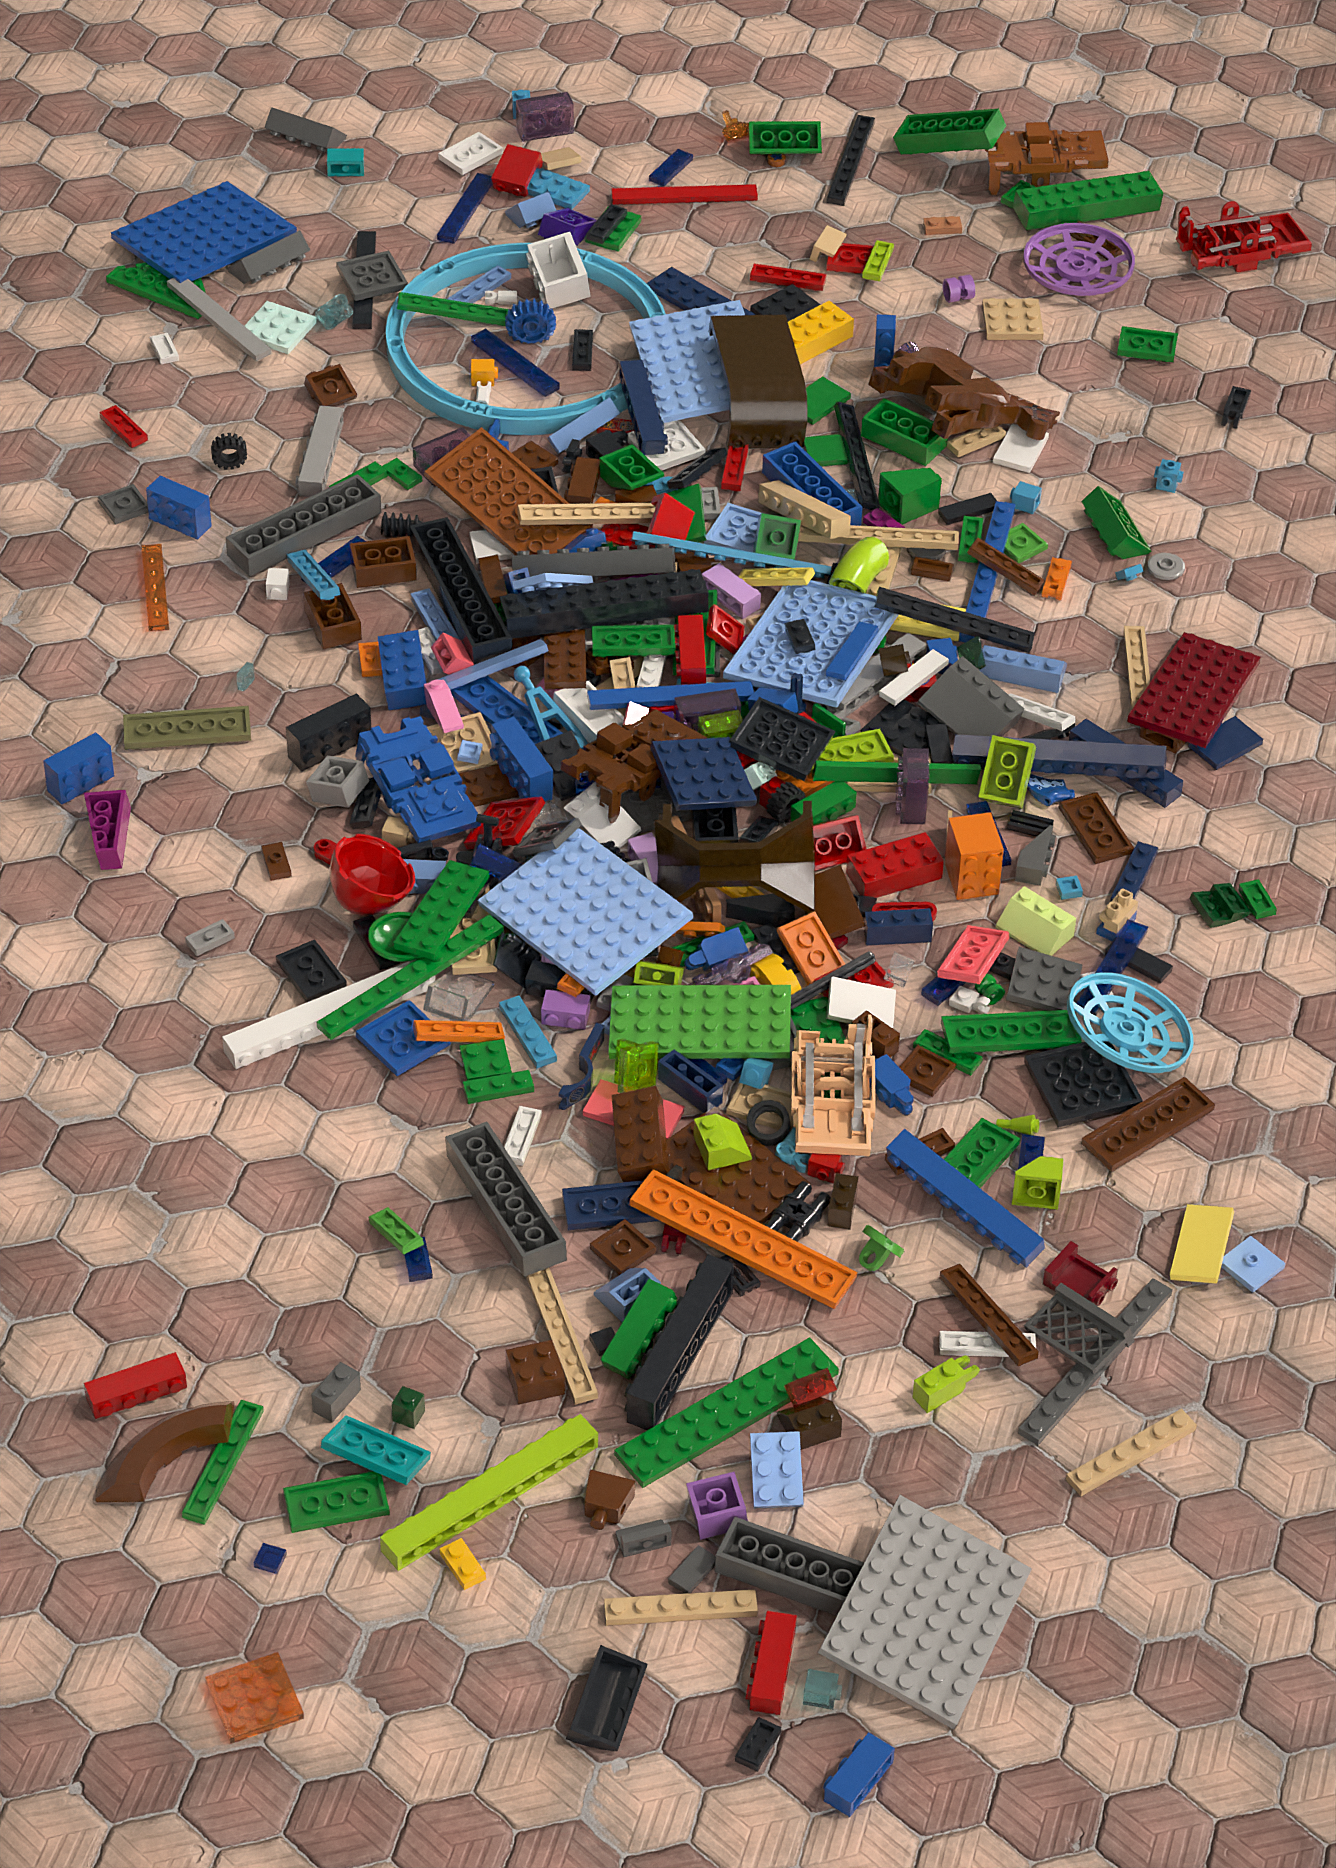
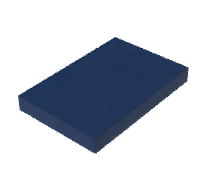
M1234 716L1221 723L1206 748L1191 743L1188 744V747L1217 770L1261 746L1263 738Z

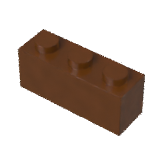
M577 457L575 465L572 464L571 467L572 477L568 478L567 488L569 490H565L564 499L569 504H593L600 478L599 459Z

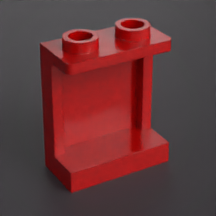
M507 144L491 177L493 188L500 192L504 191L516 196L527 197V187L536 168L541 169L543 165L541 152Z
M667 493L654 496L651 504L656 508L649 529L645 533L686 540L695 512Z

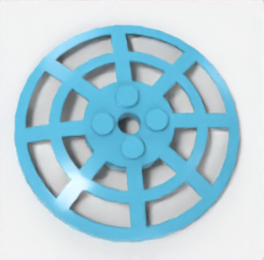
M1095 973L1077 981L1068 995L1067 1011L1075 1030L1088 1045L1114 1063L1140 1072L1164 1073L1179 1068L1186 1062L1192 1052L1194 1044L1193 1033L1185 1015L1167 996L1147 983L1122 974ZM1112 984L1127 988L1125 998L1115 995L1101 996L1096 985ZM1088 987L1094 998L1083 1009L1073 1000L1078 992ZM1135 991L1150 998L1165 1011L1156 1016L1143 1005L1133 1001ZM1106 1002L1123 1004V1008H1109ZM1096 1005L1104 1013L1102 1019L1090 1013L1091 1009ZM1132 1008L1141 1012L1148 1018V1020H1145L1138 1013L1132 1011ZM1075 1011L1081 1016H1083V1022L1088 1033L1085 1031V1029L1082 1027L1079 1020L1077 1019ZM1170 1018L1175 1021L1181 1032L1183 1043L1170 1041L1168 1031L1163 1024L1164 1021ZM1090 1021L1100 1026L1102 1034L1094 1033ZM1152 1027H1157L1162 1040L1153 1038ZM1108 1041L1119 1047V1052L1111 1049L1103 1042ZM1148 1045L1162 1047L1161 1051L1155 1056L1146 1050ZM1169 1049L1183 1050L1177 1062L1167 1065L1161 1061ZM1128 1051L1139 1052L1145 1058L1129 1057ZM1153 1063L1156 1066H1149L1143 1064Z

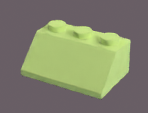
M1024 886L1011 897L996 923V928L1008 931L1011 938L1029 949L1052 956L1074 936L1076 917Z

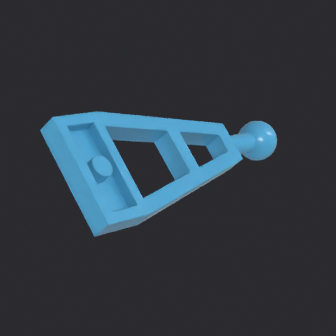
M525 666L517 667L514 670V678L516 681L523 683L527 690L524 697L541 742L550 738L544 721L556 717L567 731L572 730L581 749L589 744L581 731L541 686L534 687L529 679V669ZM536 697L548 708L547 711L540 713L535 701Z

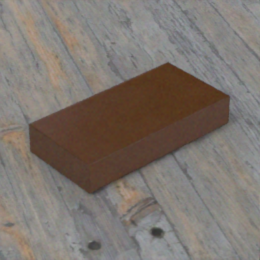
M915 557L911 568V575L950 582L954 563Z

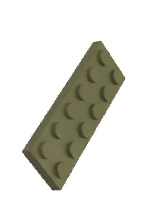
M249 706L123 715L125 750L251 741Z

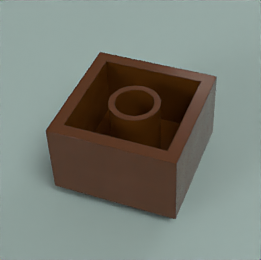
M553 1340L505 1350L506 1369L518 1405L565 1395V1376Z

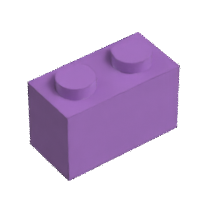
M546 990L541 1008V1024L585 1030L590 1013V995L579 994L577 997H574L565 992Z

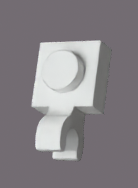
M959 986L949 999V1006L966 1013L975 1010L980 1014H987L990 1010V1007L987 1006L990 1003V999L984 996L979 998L980 993Z

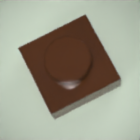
M661 945L656 963L680 967L684 952Z

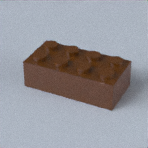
M651 1086L612 1095L617 1168L622 1181H644L653 1169L670 1177L663 1099L657 1087Z

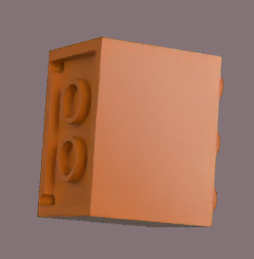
M991 812L948 819L944 864L957 900L999 894L1004 849Z

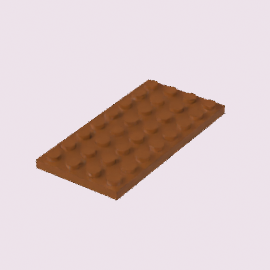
M482 427L424 472V476L514 555H517V551H529V555L537 554V550H549V554L557 553V549H564L580 534H584L587 529L593 528V524L520 525L517 514V506L520 504L569 503Z

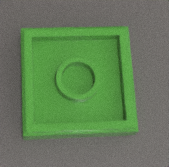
M1021 523L1010 529L1004 554L1017 563H1021L1047 550L1048 543L1024 523Z

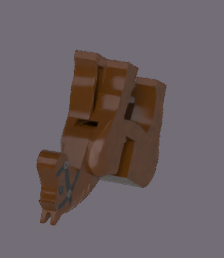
M923 347L913 353L902 350L895 351L889 366L873 367L868 383L869 386L880 394L886 391H897L922 396L925 399L924 403L937 412L931 430L944 439H948L952 434H959L969 429H990L1001 424H1017L1026 431V435L1029 438L1043 440L1047 430L1052 429L1053 425L1057 424L1056 417L1060 415L1059 411L1042 408L1030 401L1007 393L1000 385L987 377L971 379L974 370L972 366L956 354L937 347Z

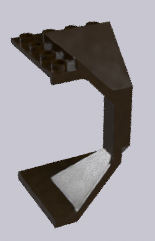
M803 801V814L801 817L759 842L716 844L699 843L672 825V804H663V813H659V820H654L658 860L657 886L679 903L701 888L758 886L803 909L805 915L815 911V851L812 801Z

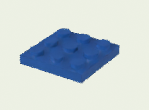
M410 1000L356 1031V1038L396 1076L451 1045V1042L416 1041L413 1021L430 1019Z

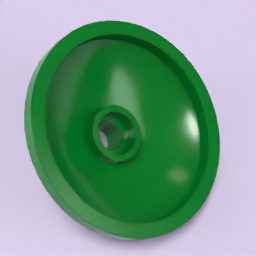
M389 913L381 916L371 925L369 929V943L378 955L398 962L412 961L420 958V956L394 949L393 943L413 913Z

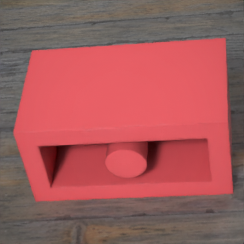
M442 633L431 646L443 672L448 675L474 665L462 641L448 634Z

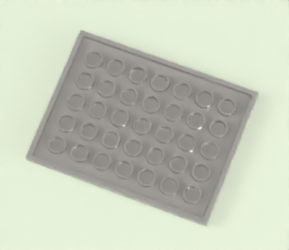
M899 1495L818 1653L954 1729L1032 1568Z

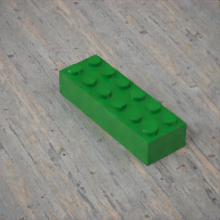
M999 108L913 114L906 116L893 139L901 155L980 149L989 150L994 147L1006 128V124Z

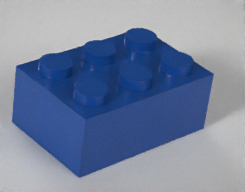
M161 475L146 488L149 519L154 522H158L197 540L212 527L208 495Z
M96 732L43 760L47 791L61 804L114 777L111 746Z

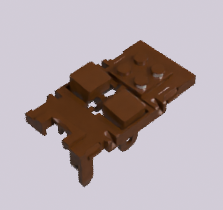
M654 710L641 717L639 721L632 725L624 724L621 727L617 723H612L599 730L596 740L583 746V749H578L577 755L561 761V770L579 780L581 773L588 772V781L591 782L593 780L596 782L597 787H601L599 805L608 810V819L612 824L616 822L620 814L622 793L628 790L635 792L640 789L639 798L642 801H646L655 791L657 779L662 775L650 749L652 741L704 739L707 737L664 713Z

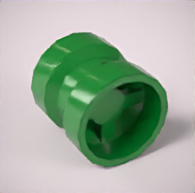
M986 974L980 984H975V990L980 995L990 999L989 1005H994L1004 997L1005 990L1000 984H996L997 981L991 974Z

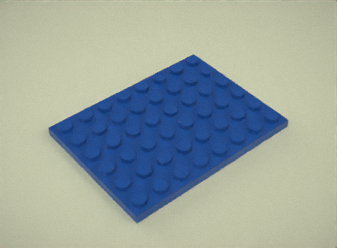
M226 181L154 214L134 221L129 225L120 227L111 232V239L169 279L174 278L179 283H182L187 279L194 281L297 232V227Z

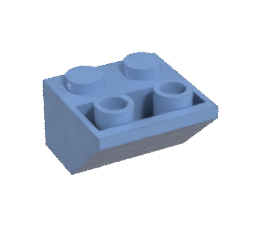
M630 1268L596 1290L594 1296L623 1322L647 1280L650 1278L660 1284L661 1282L646 1268Z

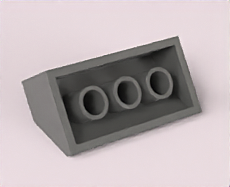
M273 107L270 109L264 127L270 130L269 134L280 137L281 134L288 141L295 142L299 140L301 145L306 147L314 145L317 146V150L325 153L328 148H337L347 137L346 134L334 127Z
M299 230L229 266L227 270L243 284L249 281L254 284L262 279L261 275L266 274L268 277L277 272L276 268L281 267V269H284L291 265L290 261L294 259L296 262L306 257L305 253L309 252L310 248L302 232Z

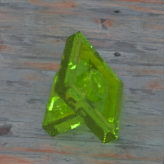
M624 1038L617 1040L614 1083L618 1084V1093L656 1086L659 1043L650 1041L638 1044Z

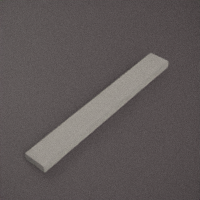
M174 278L167 281V286L255 361L272 354L271 348L189 279L182 283H179Z

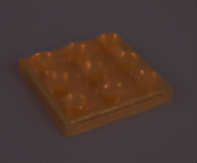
M278 1652L205 1677L206 1685L230 1744L304 1719V1712Z

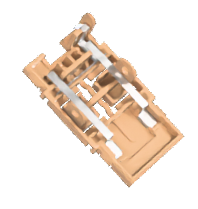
M868 1015L867 1025L849 1024L844 1044H836V1039H832V1043H824V1038H821L819 1043L820 1031H796L794 1051H792L791 1116H793V1127H795V1152L870 1156L871 1132H873V1120L875 1118V1056H870L872 1055L871 1015ZM825 1072H830V1077H821V1075L825 1076ZM835 1073H840L841 1077H835ZM869 1078H871V1100H870V1080H869ZM824 1090H830V1098H824ZM835 1090H841V1099L835 1098Z

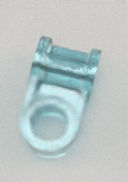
M338 294L320 306L315 312V317L326 329L330 330L353 314V309L348 305L346 295Z

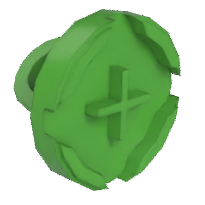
M866 1225L862 1232L870 1237V1240L859 1255V1262L865 1269L875 1271L883 1265L891 1252L899 1258L905 1252L902 1247L870 1225ZM875 1253V1260L868 1264V1257Z

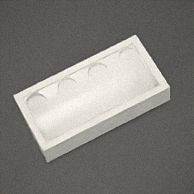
M586 681V688L562 689L554 692L553 701L575 724L589 743L596 740L597 732L612 723H617L621 727L623 725L624 716L617 709L590 710L587 690L597 689L589 681Z

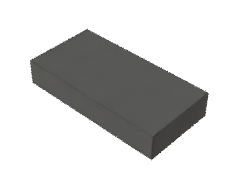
M698 1545L668 1578V1583L684 1594L692 1593L715 1567L716 1556Z

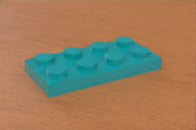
M347 1415L321 1440L322 1449L404 1485H407L430 1460L431 1452Z

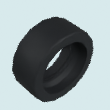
M764 1100L756 1103L747 1115L748 1132L764 1146H775L783 1142L791 1129L790 1116L787 1109L781 1103L773 1100ZM765 1112L777 1113L782 1119L781 1128L773 1134L760 1133L755 1127V1121L759 1115Z

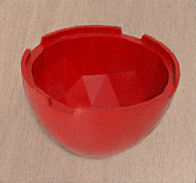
M356 834L350 838L343 837L334 849L329 870L331 887L339 904L350 913L366 916L390 910L409 894L415 884V873L410 863L407 864L402 859L401 852L397 848L380 838L365 834Z

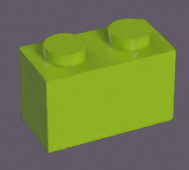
M640 960L636 963L633 983L642 985H681L684 968Z

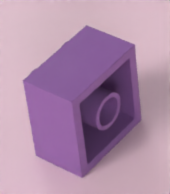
M735 1472L686 1483L689 1503L700 1540L727 1533L734 1517L748 1521L746 1507Z

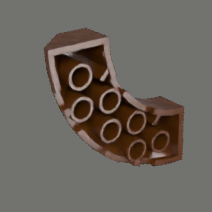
M234 1401L214 1402L187 1408L171 1414L144 1429L125 1445L110 1463L99 1484L95 1498L96 1502H145L146 1495L156 1478L155 1474L163 1465L167 1466L181 1456L182 1451L192 1446L199 1448L210 1444L228 1443L235 1406Z

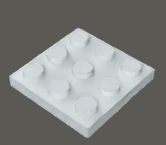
M680 420L664 423V434H667L668 445L665 446L664 454L645 456L662 471L699 458L705 453V448ZM634 431L627 433L628 443L630 445L633 444L639 450Z

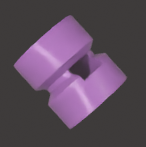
M970 274L959 276L958 279L952 277L943 280V294L948 303L959 301L960 298L967 300L975 297V284Z

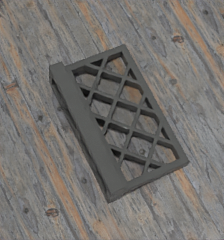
M1062 1283L1055 1288L1056 1295L1024 1325L1027 1331L1035 1333L1036 1337L1094 1375L1124 1345L1129 1348L1135 1342L1131 1328ZM1057 1304L1064 1307V1312L1051 1314V1310ZM1080 1317L1081 1323L1068 1325V1318ZM1064 1318L1063 1326L1052 1327L1051 1320ZM1048 1321V1328L1037 1329L1034 1326L1038 1322ZM1096 1328L1098 1329V1334L1085 1336V1329ZM1081 1330L1082 1337L1069 1338L1068 1331ZM1065 1332V1339H1052V1333ZM1113 1339L1116 1341L1110 1347H1103L1102 1340ZM1099 1341V1348L1086 1350V1342ZM1082 1343V1350L1073 1352L1069 1350V1345ZM1099 1355V1359L1093 1365L1086 1361V1356Z

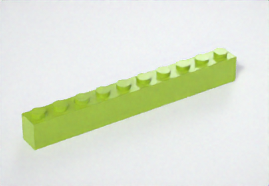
M581 1414L566 1420L563 1425L555 1430L548 1431L542 1438L527 1444L524 1449L516 1454L507 1456L503 1462L488 1468L477 1478L468 1480L464 1486L454 1492L447 1493L438 1502L429 1504L420 1513L408 1517L399 1526L387 1530L380 1537L381 1552L400 1571L598 1448V1432Z

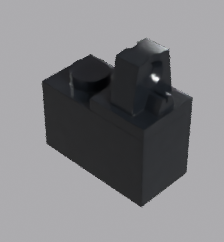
M609 429L586 439V455L592 459H599L602 456L624 448L622 446L628 443V434L624 430L612 433Z

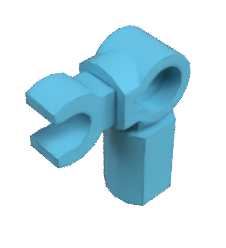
M795 1127L791 1129L784 1141L776 1147L775 1155L790 1166L794 1165L797 1171L805 1173L806 1165L802 1163L808 1164L811 1156L795 1152Z

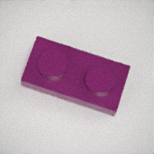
M878 508L863 516V523L867 526L905 528Z

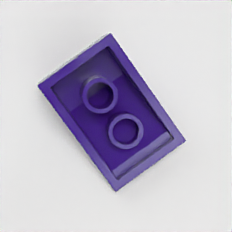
M569 208L543 214L538 235L547 239L570 232L575 245L578 246L597 220Z

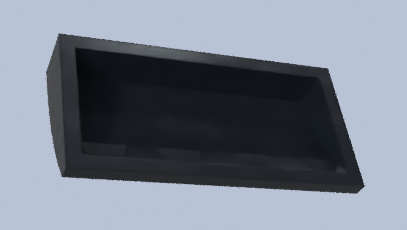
M600 1645L566 1740L596 1749L618 1751L648 1664Z

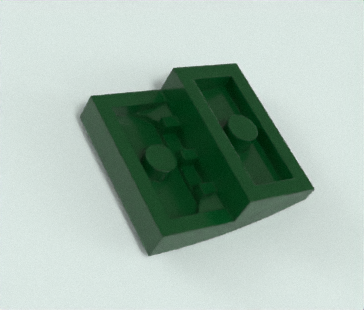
M1231 883L1213 884L1210 891L1192 892L1189 898L1210 928L1236 922L1251 914V910Z

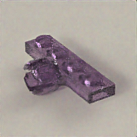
M756 943L748 948L749 951L743 955L738 953L728 958L723 964L720 963L711 968L712 972L706 975L702 973L691 979L692 982L688 985H715L723 980L734 984H741L742 981L748 980L750 976V965L773 952L769 945Z

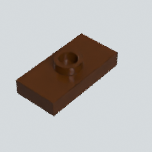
M277 842L261 845L270 881L292 877L283 843Z

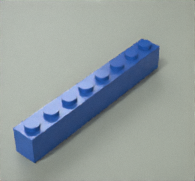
M905 1128L886 1147L887 1159L894 1167L900 1166L909 1179L912 1181L917 1180L928 1194L936 1195L944 1207L947 1209L951 1207L956 1211L959 1219L965 1223L967 1221L971 1223L979 1235L982 1237L986 1235L991 1239V1243L995 1248L1000 1251L1002 1249L1009 1254V1258L1015 1264L1019 1265L1021 1263L1027 1268L1045 1249L1044 1239Z

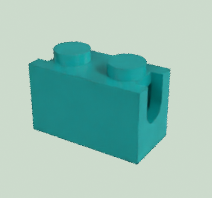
M328 148V176H364V148Z

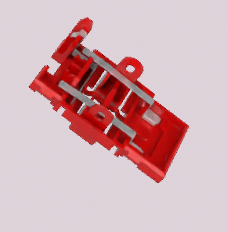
M1229 201L1222 207L1219 221L1198 224L1195 226L1196 228H1194L1188 206L1182 207L1178 214L1176 241L1179 243L1182 252L1192 250L1191 264L1197 270L1211 266L1225 267L1226 262L1228 266L1234 268L1235 272H1244L1257 269L1258 261L1271 259V255L1274 258H1278L1282 254L1311 251V241L1288 212L1263 217H1253V215L1238 217L1240 209L1238 203ZM1232 207V208H1233L1232 214H1231V215H1227V214H1228V209Z

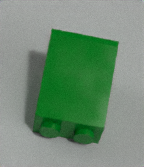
M931 468L882 472L879 479V504L893 519L903 525L939 508L942 478Z

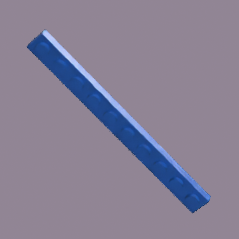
M996 501L985 542L1004 554L1016 504ZM979 562L966 612L986 618L998 572L982 562ZM960 633L959 642L979 644L980 638Z

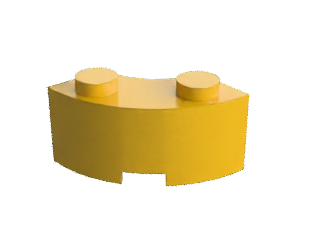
M774 953L748 963L750 966V976H755L760 985H791V995L802 989L791 969L787 971L782 965L784 960Z

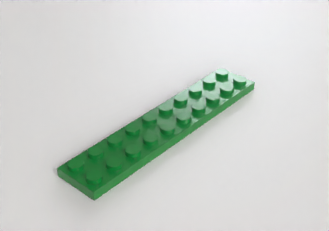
M809 1337L614 1449V1456L639 1485L644 1488L839 1374V1368Z

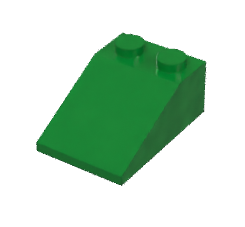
M633 444L599 458L600 477L611 487L633 490L665 476L664 472Z

